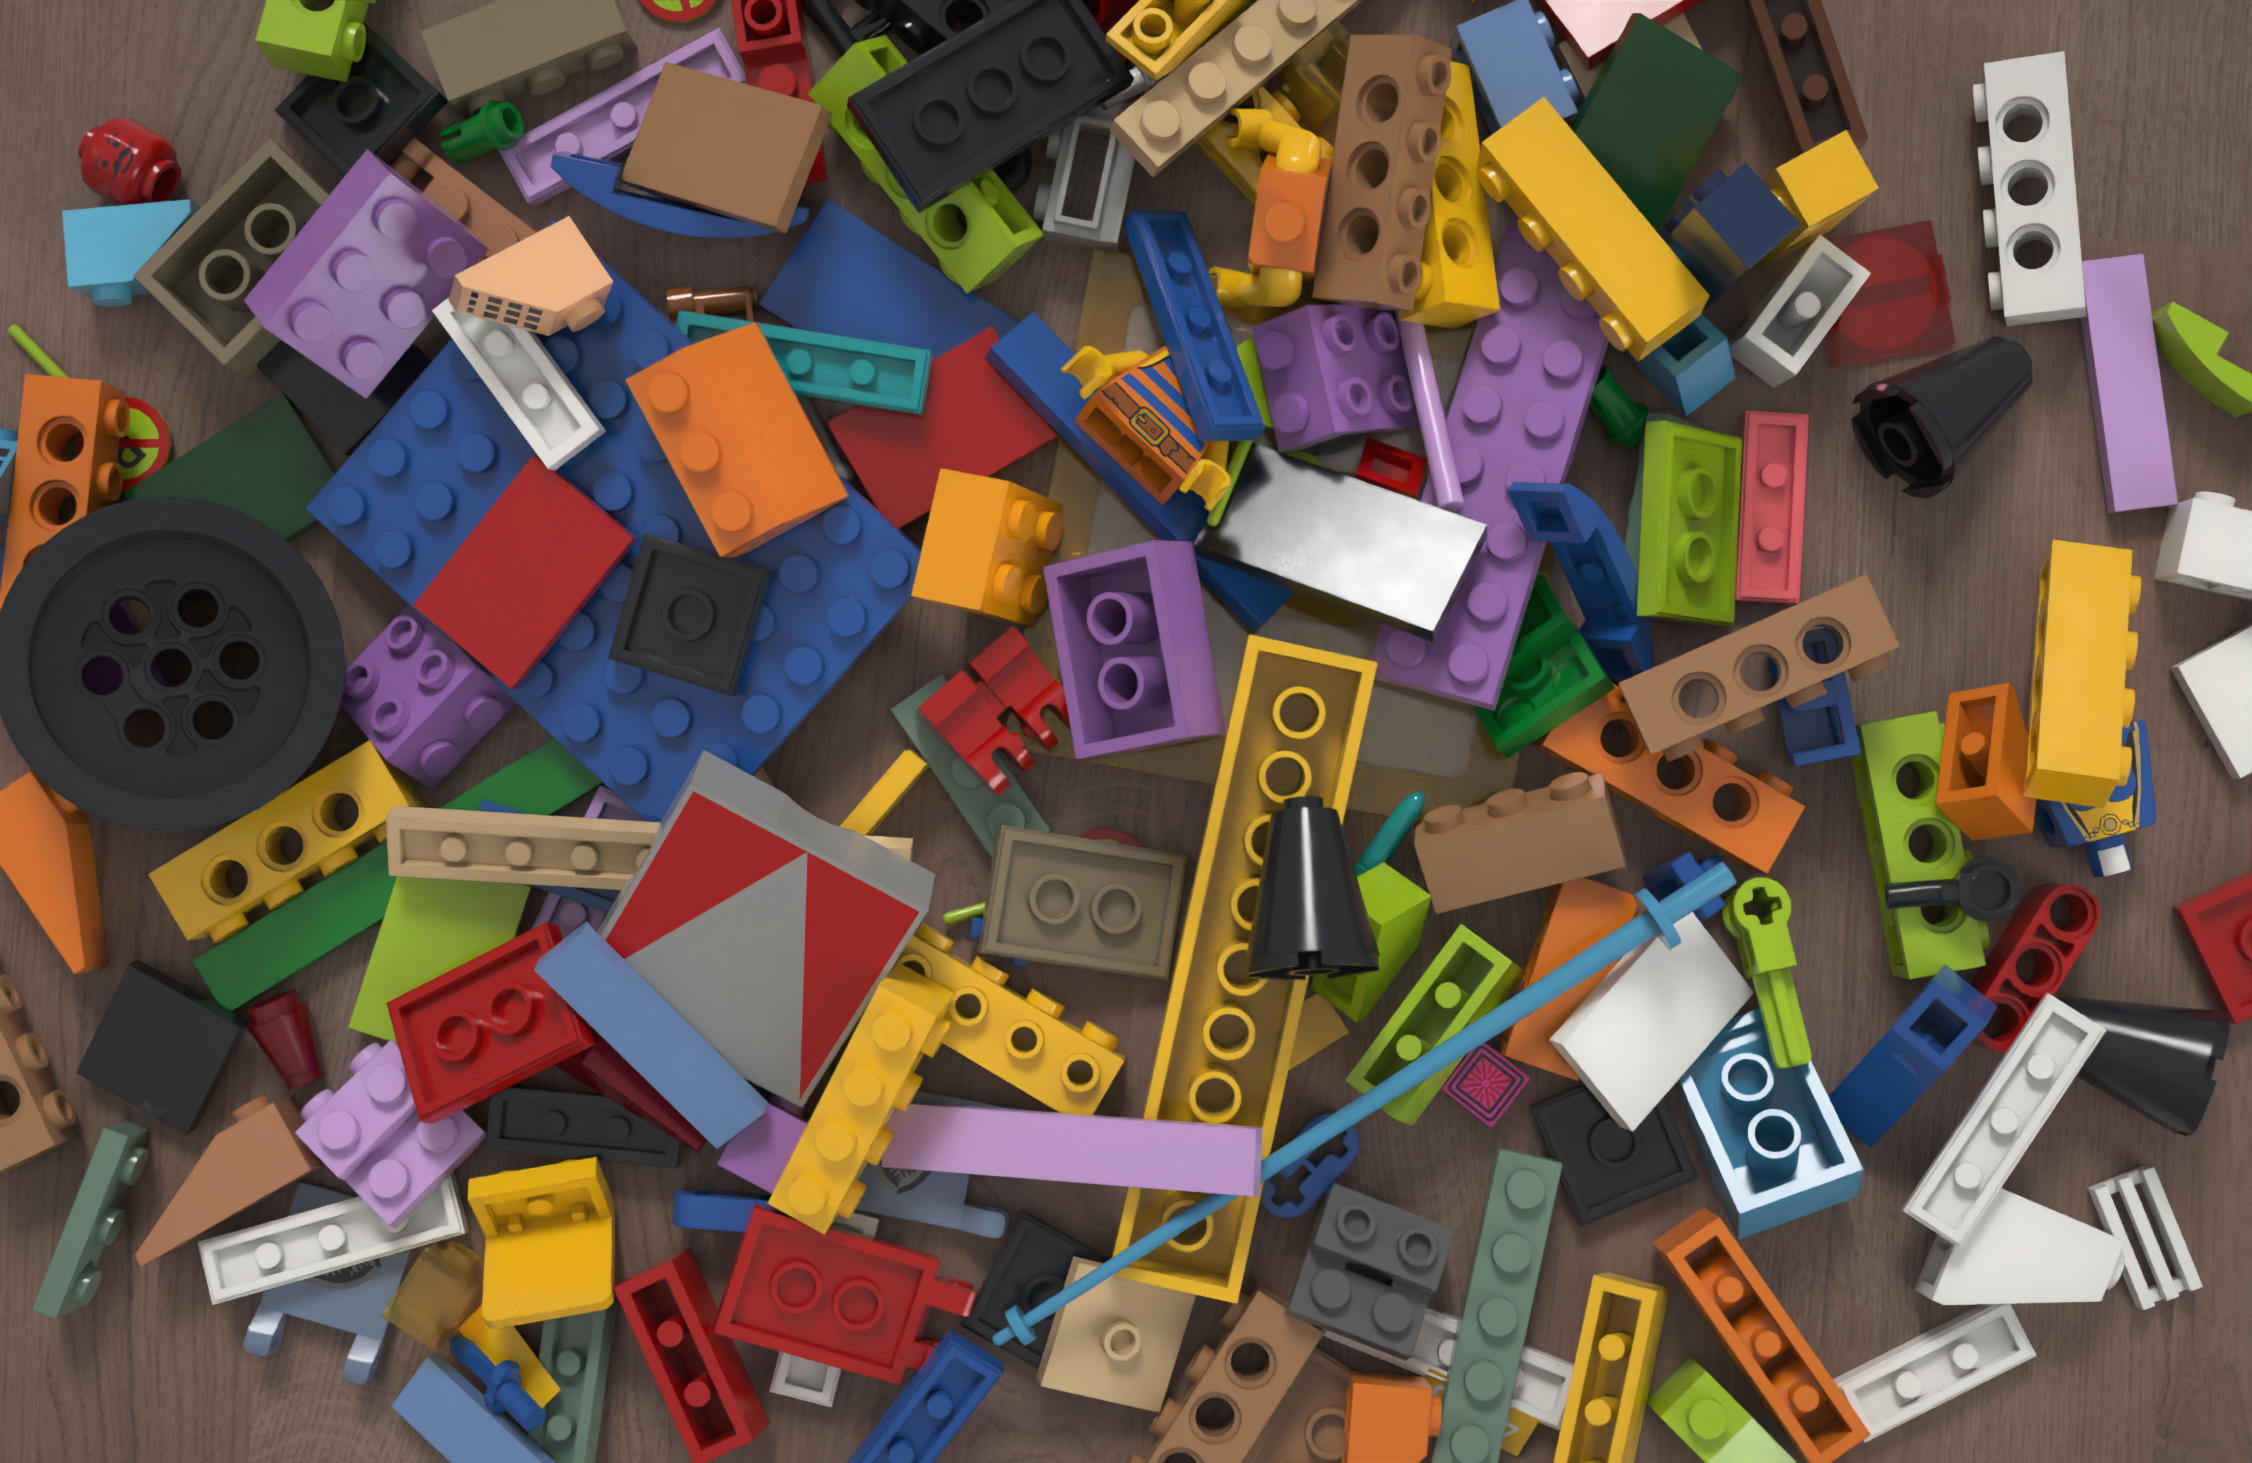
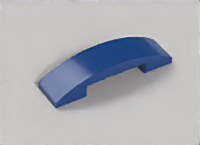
M566 151L557 152L552 156L551 168L569 185L605 209L645 226L676 234L708 238H743L777 232L678 201L622 190V181L619 179L625 164ZM798 202L789 228L808 220L812 204Z
M1513 482L1507 491L1530 541L1551 542L1585 618L1579 630L1611 682L1618 685L1619 682L1654 668L1655 657L1650 620L1647 617L1637 616L1638 575L1621 537L1603 510L1583 491L1571 484Z

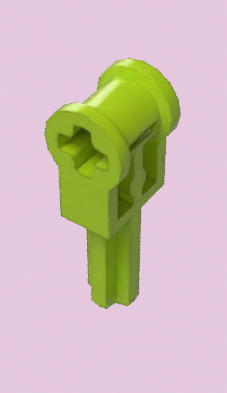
M1753 878L1744 882L1724 899L1726 905L1720 909L1721 922L1726 932L1736 940L1745 981L1753 979L1773 1063L1777 1068L1786 1069L1804 1065L1810 1062L1812 1058L1790 970L1797 966L1787 926L1791 914V899L1786 889L1777 881L1769 878ZM1751 900L1754 906L1765 905L1767 916L1759 920L1757 915L1746 916L1743 906Z

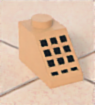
M570 216L456 274L448 301L456 312L550 336L569 326L572 332L579 331L599 319L605 312L604 305L613 285V280Z

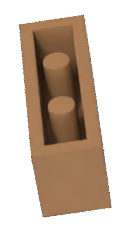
M1583 772L1565 774L1554 779L1548 787L1525 793L1522 789L1517 788L1503 790L1490 796L1486 803L1463 809L1459 805L1441 806L1428 812L1424 819L1418 820L1415 824L1414 846L1429 894L1432 896L1431 900L1436 914L1626 867L1623 840L1603 772L1591 776Z

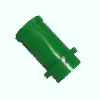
M491 100L482 105L480 113L443 127L440 132L441 138L447 139L454 135L457 137L442 142L441 146L446 156L452 162L463 165L471 161V159L496 148L501 151H508L514 148L519 138L524 134V122L514 105L509 102L501 103Z
M1601 366L1588 408L1606 428L1604 436L1610 443H1619L1623 448L1633 446L1644 437L1649 409L1644 403L1635 404L1612 377L1609 369L1606 366Z

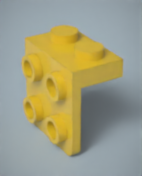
M597 1157L580 1160L570 1159L557 1164L517 1171L507 1170L494 1175L469 1179L468 1202L485 1236L482 1316L488 1327L498 1329L605 1310L612 1305L615 1297V1290L613 1288L615 1287V1201Z

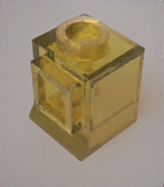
M1337 19L1292 57V62L1280 77L1285 82L1280 92L1296 107L1301 116L1300 120L1313 134L1340 111L1351 34Z
M441 1241L434 1243L423 1250L381 1316L432 1350H438L451 1340L453 1328L461 1323L483 1289V1283L478 1280L484 1272V1269L479 1267L482 1259L474 1251L458 1242L449 1241L447 1245Z

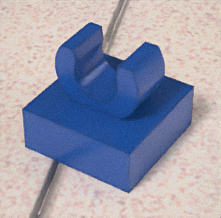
M1686 852L1659 863L1643 875L1642 878L1659 902L1723 862L1718 853H1714L1705 861L1702 859L1695 861L1691 853ZM1718 895L1693 911L1699 921L1710 918L1726 904Z

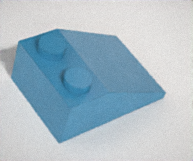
M1760 1008L1733 1017L1675 1084L1712 1184L1739 1240L1859 1197L1863 1168L1812 1062L1786 1069L1777 1068L1773 1063Z

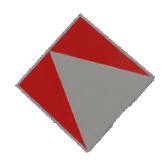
M703 750L662 819L644 861L638 871L624 884L597 933L743 1078L803 1108L868 1006L879 983L887 976L928 912L936 874L854 830L845 829L817 818L804 810L782 791Z

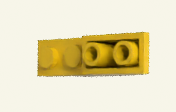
M1139 0L1106 34V42L1151 78L1157 80L1175 70L1258 0Z

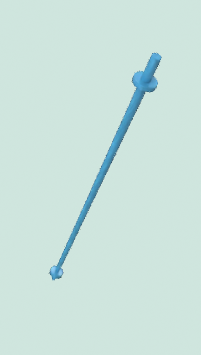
M1721 862L1659 902L1646 888L1633 894V897L1641 914L1261 1161L1260 1183L1657 935L1669 950L1673 949L1681 943L1679 934L1673 924L1736 885L1737 882L1733 874ZM1211 1193L1024 1315L1017 1305L1005 1311V1316L1010 1325L993 1336V1344L1001 1346L1015 1336L1018 1337L1024 1346L1036 1340V1335L1031 1326L1239 1197V1195Z

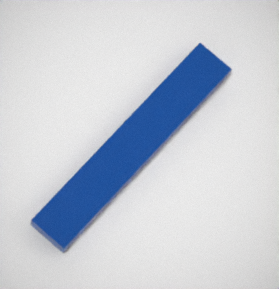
M1032 312L989 349L985 358L1162 540L1193 541L1194 547V542L1210 512L1204 508L1206 505L1205 500L1201 495L1196 494L1192 490H1188L1184 494L1178 488L1162 506L1073 422L1098 389L1086 399L1080 396L1078 392L1083 386L1079 380L1072 374L1066 373L1064 375L1060 370L1075 354ZM1195 553L1199 578L1253 633L1295 593L1292 590L1196 556Z

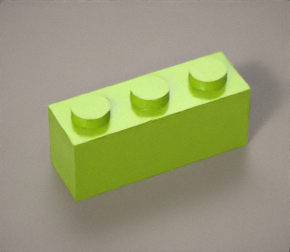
M1460 924L1345 1081L1362 1094L1368 1092L1503 1004L1527 972L1471 930ZM1464 1056L1387 1103L1381 1109L1395 1120L1413 1126Z

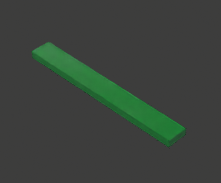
M553 738L439 809L478 811L482 799H488L527 814L553 816L596 790L599 785H604V783L560 742ZM387 841L193 960L192 962L218 1005L235 1013L382 922L397 876H389Z

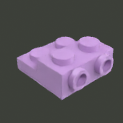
M390 1040L383 1048L378 1043H373L363 1049L349 1065L348 1070L354 1076L335 1094L330 1089H326L314 1096L302 1109L300 1116L305 1123L295 1134L338 1178L346 1181L388 1226L396 1229L486 1140L487 1132L464 1109L434 1124L420 1122L398 1044Z

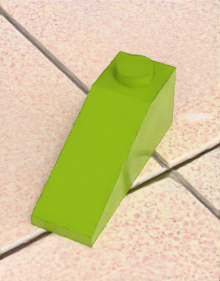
M1691 1356L1647 1400V1404L1705 1463H1797Z

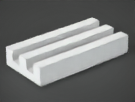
M2145 1164L2088 1187L2105 1232L2126 1241L2121 1252L2124 1255L2122 1274L2137 1308L2146 1310L2154 1307V1302L2161 1299L2169 1301L2179 1297L2178 1293L2181 1291H2194L2203 1287L2154 1166ZM2136 1184L2141 1186L2177 1276L2171 1277L2134 1186ZM2120 1192L2157 1284L2147 1286L2111 1194Z

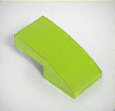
M2173 301L2153 311L2152 319L2156 346L2177 373L2197 392L2233 417L2238 418L2251 413L2252 374L2217 355L2229 332Z

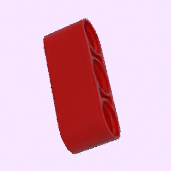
M2042 884L2033 888L2026 895L1985 960L1986 966H1981L1970 984L1992 1003H1996L2003 1013V1025L2000 1031L1991 1037H1988L1982 1030L1970 1044L1993 1051H2007L2045 993H2049L2052 996L2055 995L2096 930L2100 919V907L2097 900L2086 888L2074 884ZM2059 896H2063L2071 907L2070 919L2061 929L2055 927L2050 918L2051 905ZM2029 949L2037 960V970L2035 976L2030 981L2023 983L2016 974L2015 964L2018 957Z

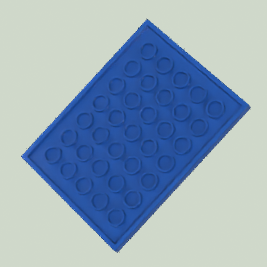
M554 219L549 226L557 223L559 220ZM594 252L613 280V285L604 305V314L595 322L579 331L572 332L569 326L550 336L539 333L535 334L606 430L604 434L556 470L629 530L638 540L518 689H510L466 650L464 651L494 679L493 682L645 822H661L703 750L752 776H755L914 598L911 596L922 549L839 475L850 495L849 498L737 559L731 558L773 571L736 696L726 695L609 659V652L644 533L714 554H718L625 380L683 347L695 343ZM451 339L305 509L445 638L452 641L453 639L413 605L530 458L537 454L454 340Z

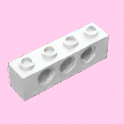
M2065 52L1984 63L1985 83L1973 85L1976 123L1989 121L1990 146L1978 147L1981 186L1994 184L1996 208L1983 210L1986 248L1999 247L2001 271L1988 273L1991 311L2004 309L2007 326L2086 317ZM2030 115L2042 123L2040 133L2027 142L2013 141L2005 134V129L2009 122L2018 116ZM2024 178H2037L2048 187L2046 195L2040 202L2034 205H2019L2010 197L2013 186ZM2031 240L2046 242L2053 250L2049 262L2038 269L2023 268L2015 260L2019 247Z

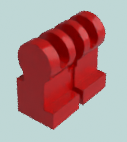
M1014 625L965 668L977 682L976 684L961 670L915 711V714L951 752H954L971 773L997 797L1008 789L1011 784L993 762V751L999 750L1003 752L1023 773H1026L1035 765L1033 759L1025 750L1022 738L1016 732L1011 734L997 720V717L1008 708L1022 725L1019 727L1021 732L1026 737L1035 740L1048 752L1059 741L1040 716L1042 708L1049 709L1071 730L1064 687L1051 675L1028 647L1030 644Z

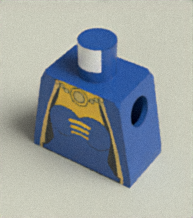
M2144 720L2131 721L2128 728L2122 727L2121 746L2131 747L2132 750L2130 774L2125 786L2115 787L2104 808L2036 799L2035 819L2046 842L2050 847H2072L2084 844L2093 878L2109 876L2132 869L2123 833L2155 824L2156 810L2147 728Z

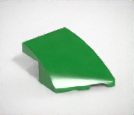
M1540 567L1496 709L1494 711L1473 705L1496 749L1506 759L1615 689L1596 655Z

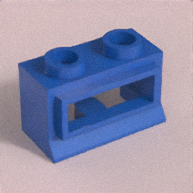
M1827 628L1807 631L1803 638L1804 653L1815 663L1828 664L1838 654L1839 644L1837 637ZM1768 657L1774 685L1777 680L1778 671L1774 661ZM1844 672L1823 680L1828 693L1790 709L1785 697L1777 700L1790 766H1800L1861 754Z

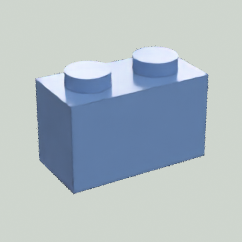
M1529 0L1513 1L1456 26L1449 45L1457 63L1470 65L1474 102L1489 136L1543 97L1548 100L1567 125L1570 126L1578 113L1575 106L1580 104L1579 92L1570 72L1567 69L1559 71L1550 48L1554 47V36L1550 24L1541 11L1533 12Z

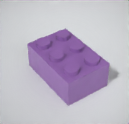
M367 149L248 294L244 302L265 329L367 399L435 316L432 310L449 298L455 275L478 264L489 249L465 224Z
M1153 540L1043 567L1076 759L1116 756L1226 734L1193 541Z

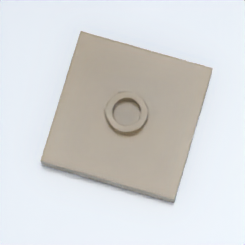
M1073 1256L1063 1290L1104 1263ZM1111 1276L1056 1311L1035 1379L1042 1387L1160 1413L1196 1295Z

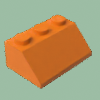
M754 322L683 347L625 379L720 557L737 559L850 497L758 323Z

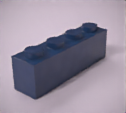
M1746 162L1729 177L1720 168L1716 170L1688 196L1689 198L1675 211L1676 213L1658 232L1661 238L1710 295L1702 312L1737 283L1800 225L1797 219Z

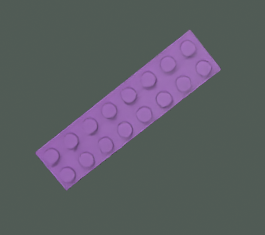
M1512 211L1495 264L1500 311L1478 319L1446 419L1465 504L1461 510L1453 513L1487 524V538L1434 643L1382 624L1370 660L1378 662L1374 679L1494 711L1547 541H1530L1507 490L1513 482H1566L1609 342L1600 328V315L1586 298L1583 301H1578L1567 291L1558 275L1560 267L1545 249L1538 252L1526 241L1517 224L1520 218L1514 211ZM1429 473L1421 502L1438 507L1431 473Z

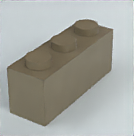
M496 0L420 31L446 98L463 118L480 113L482 105L491 100L502 103L529 91L534 95L552 92L566 83L567 76L587 68L591 71L609 69L625 59L624 53L637 49L618 0Z

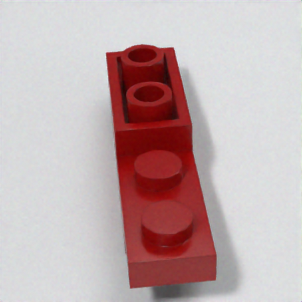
M731 0L738 52L744 63L746 83L815 103L807 94L816 83L801 1ZM823 142L820 145L806 184L828 180Z

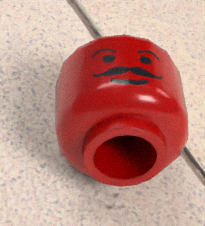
M117 117L106 121L102 126L91 128L84 135L80 143L78 152L81 159L80 169L83 182L91 191L115 205L169 201L176 192L180 183L181 167L177 162L175 148L169 140L129 118Z

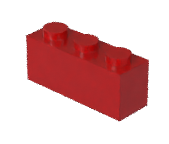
M689 1247L637 1271L613 1287L692 1462L707 1463L753 1442L768 1426L770 1421L732 1338L713 1332V1324L718 1307L691 1248Z

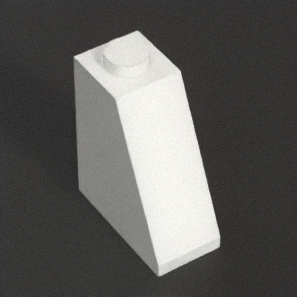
M2001 1188L1961 1248H1958L1939 1234L1936 1235L1914 1290L1942 1305L2102 1301L2106 1289L2113 1288L2122 1274L2124 1255L2121 1252L2126 1241Z

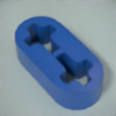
M1326 1110L1314 1114L1286 1144L1336 1111ZM1354 1125L1342 1133L1340 1139L1345 1149L1338 1156L1329 1150L1313 1164L1308 1157L1316 1150L1314 1149L1264 1180L1260 1199L1268 1212L1280 1218L1291 1219L1301 1216L1315 1204L1353 1162L1358 1153L1360 1140ZM1303 1164L1309 1171L1299 1180L1297 1185L1302 1194L1301 1198L1293 1202L1286 1197L1279 1203L1275 1202L1272 1197L1276 1192V1188L1271 1181L1272 1178L1278 1173L1285 1178H1289Z
M678 1189L674 1191L672 1224L693 1229L744 1232L753 1203L776 1208L767 1204L772 1195L767 1193L713 1189Z

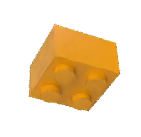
M940 468L911 596L966 614L1035 628L1037 615L1043 610L1048 599L1043 567L1049 566L1052 551L1058 547L1063 533V519L1061 516L1063 504L1011 481Z

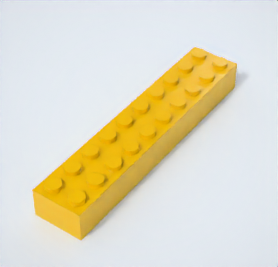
M1247 635L1142 1119L1262 1127L1261 1161L1270 1155L1309 975H1306V980L1254 979L1249 977L1247 971L1246 956L1271 813L1284 810L1283 801L1285 799L1317 796L1323 798L1324 807L1333 808L1338 811L1341 824H1343L1378 662L1255 635ZM1264 1181L1260 1183L1259 1195L1254 1197H1237L1114 1274L1113 1277L1237 1304ZM1126 1187L1111 1258L1211 1193Z

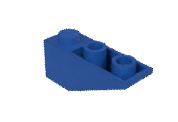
M1944 964L1829 1094L1828 1097L1841 1124L1869 1148H1872L1984 1029L1997 1006Z

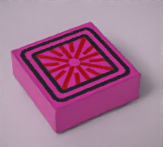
M1483 1043L1464 1056L1441 1089L1492 1129L1530 1080V1077L1487 1043Z

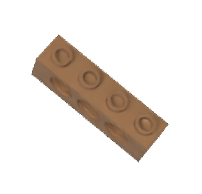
M1351 34L1313 287V298L1360 308L1413 312L1415 291L1421 281L1420 262L1425 229L1431 215L1430 196L1435 162L1441 148L1440 129L1446 91L1451 82V48L1417 35Z
M1865 574L1619 682L1618 686L1649 755L1651 756L1663 750L1667 761L1670 762L1704 747L1699 735L1724 724L1730 736L1766 720L1761 710L1763 706L1785 697L1790 709L1828 693L1823 683L1825 679L1847 670L1852 682L1889 667L1890 664L1885 653L1899 648L1900 645L1870 579ZM1813 627L1827 628L1838 639V654L1828 664L1815 663L1804 653L1803 638L1806 632ZM1764 654L1774 661L1778 675L1775 684L1770 689L1755 691L1745 685L1741 678L1740 669L1747 656ZM1693 680H1700L1712 686L1717 696V703L1710 715L1704 718H1693L1681 709L1679 693L1684 684Z
M1 971L0 1174H3L60 1148L79 1137L73 1126L76 1122L73 1105L64 1092L56 1090L46 1069V1066L49 1064L47 1050L41 1039L35 1033L29 1032L19 1011V1008L22 1006V999L18 988L11 978L2 974ZM7 1082L13 1084L20 1095V1104L15 1113L9 1111L2 1100V1091Z
M1256 1280L1247 1294L1240 1290L1238 1303L1228 1302L1218 1320L1219 1323L1225 1326V1329L1214 1346L1211 1348L1203 1343L1187 1366L1183 1377L1191 1382L1178 1402L1168 1398L1163 1403L1160 1413H1157L1148 1431L1154 1434L1155 1438L1143 1457L1133 1452L1125 1463H1163L1169 1455L1174 1453H1186L1193 1457L1197 1463H1241L1323 1336V1329L1284 1314L1288 1301ZM1244 1343L1259 1344L1267 1351L1265 1363L1255 1371H1241L1231 1362L1235 1349ZM1221 1398L1227 1401L1232 1407L1229 1419L1217 1426H1210L1201 1422L1196 1415V1411L1199 1405L1206 1399Z

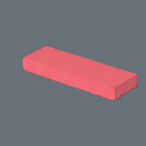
M1744 411L1741 413L1740 438L1743 441L1735 602L1797 605L1800 602L1809 414Z

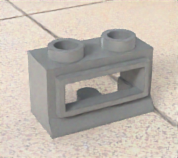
M1091 110L1049 135L1046 158L1057 161L1052 184L1040 182L1033 214V220L1044 222L1042 229L1045 234L1043 236L1044 241L1118 256L1120 231L1126 203L1129 202L1135 158L1109 131L1117 115ZM1080 131L1110 137L1093 221L1062 215Z

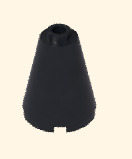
M1991 337L1870 384L1857 394L1853 401V404L1860 403V413L1851 419L1853 431L1862 451L1876 471L1885 479L1896 474L1910 484L1902 492L1911 497L1925 499L1937 495L1954 481L2031 387L2033 381L2031 358L2020 344L2002 337Z
M1301 796L1285 799L1283 801L1284 810L1273 812L1270 817L1246 956L1249 977L1264 980H1306V975L1327 974V978H1340L1378 971V957L1380 953L1338 811L1333 808L1324 807L1322 797Z
M2071 996L2059 997L2058 1000L2106 1029V1032L2076 1077L2174 1134L2178 1133L2187 1137L2188 1134L2193 1135L2204 1117L2217 1082L2211 1080L2216 1059H2224L2230 1029L2229 1016L2207 1009Z

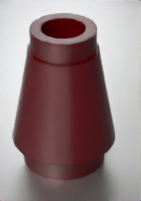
M296 989L269 997L246 1010L252 1022L246 1028L265 1053L281 1079H284L288 1090L306 1085L325 1074L320 1064L321 1058L308 1001L301 1002Z

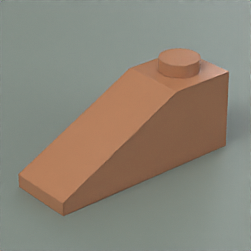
M265 1094L231 1113L236 1124L216 1134L134 1255L140 1267L170 1254L325 1165L295 1134L305 1121L300 1116L301 1111L292 1096L271 1103Z

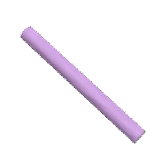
M1394 310L1438 508L1453 513L1461 510L1465 504L1424 324L1400 321L1399 311Z

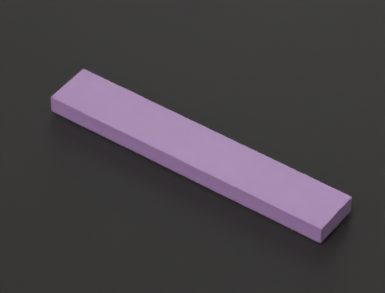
M911 1102L905 1113L895 1109L886 1126L895 1131V1135L882 1157V1167L1252 1197L1260 1194L1262 1127Z

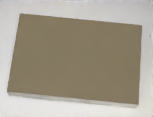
M998 824L977 951L985 954L1168 981L1188 855Z

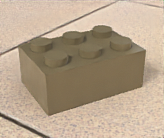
M270 138L133 276L224 366L250 378L259 369L256 365L281 339L262 326L244 302V299L331 193L292 155Z

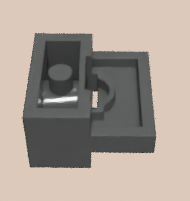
M1334 1183L1319 1199L1300 1256L1302 1261L1284 1314L1406 1361L1412 1356L1430 1296L1437 1291L1456 1230ZM1357 1273L1363 1274V1275H1365V1276H1368V1277H1370V1278L1376 1279V1280L1381 1281V1282L1386 1283V1284H1382V1283H1380V1282H1377V1281L1372 1280V1279H1370V1278L1364 1277V1276L1359 1275V1274H1357Z

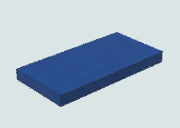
M827 199L759 303L763 310L791 328L927 349L934 353L933 360L991 326L994 328L999 339H1001L1020 323L975 293L970 292L966 294L960 285L952 282L944 273L829 199Z

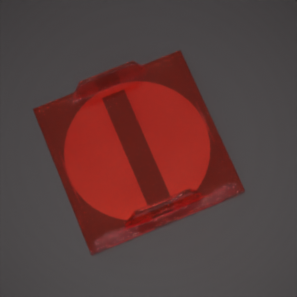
M1931 220L1827 239L1871 273L1825 335L1831 367L1956 343L1948 306L1951 297L1942 254L1937 252Z

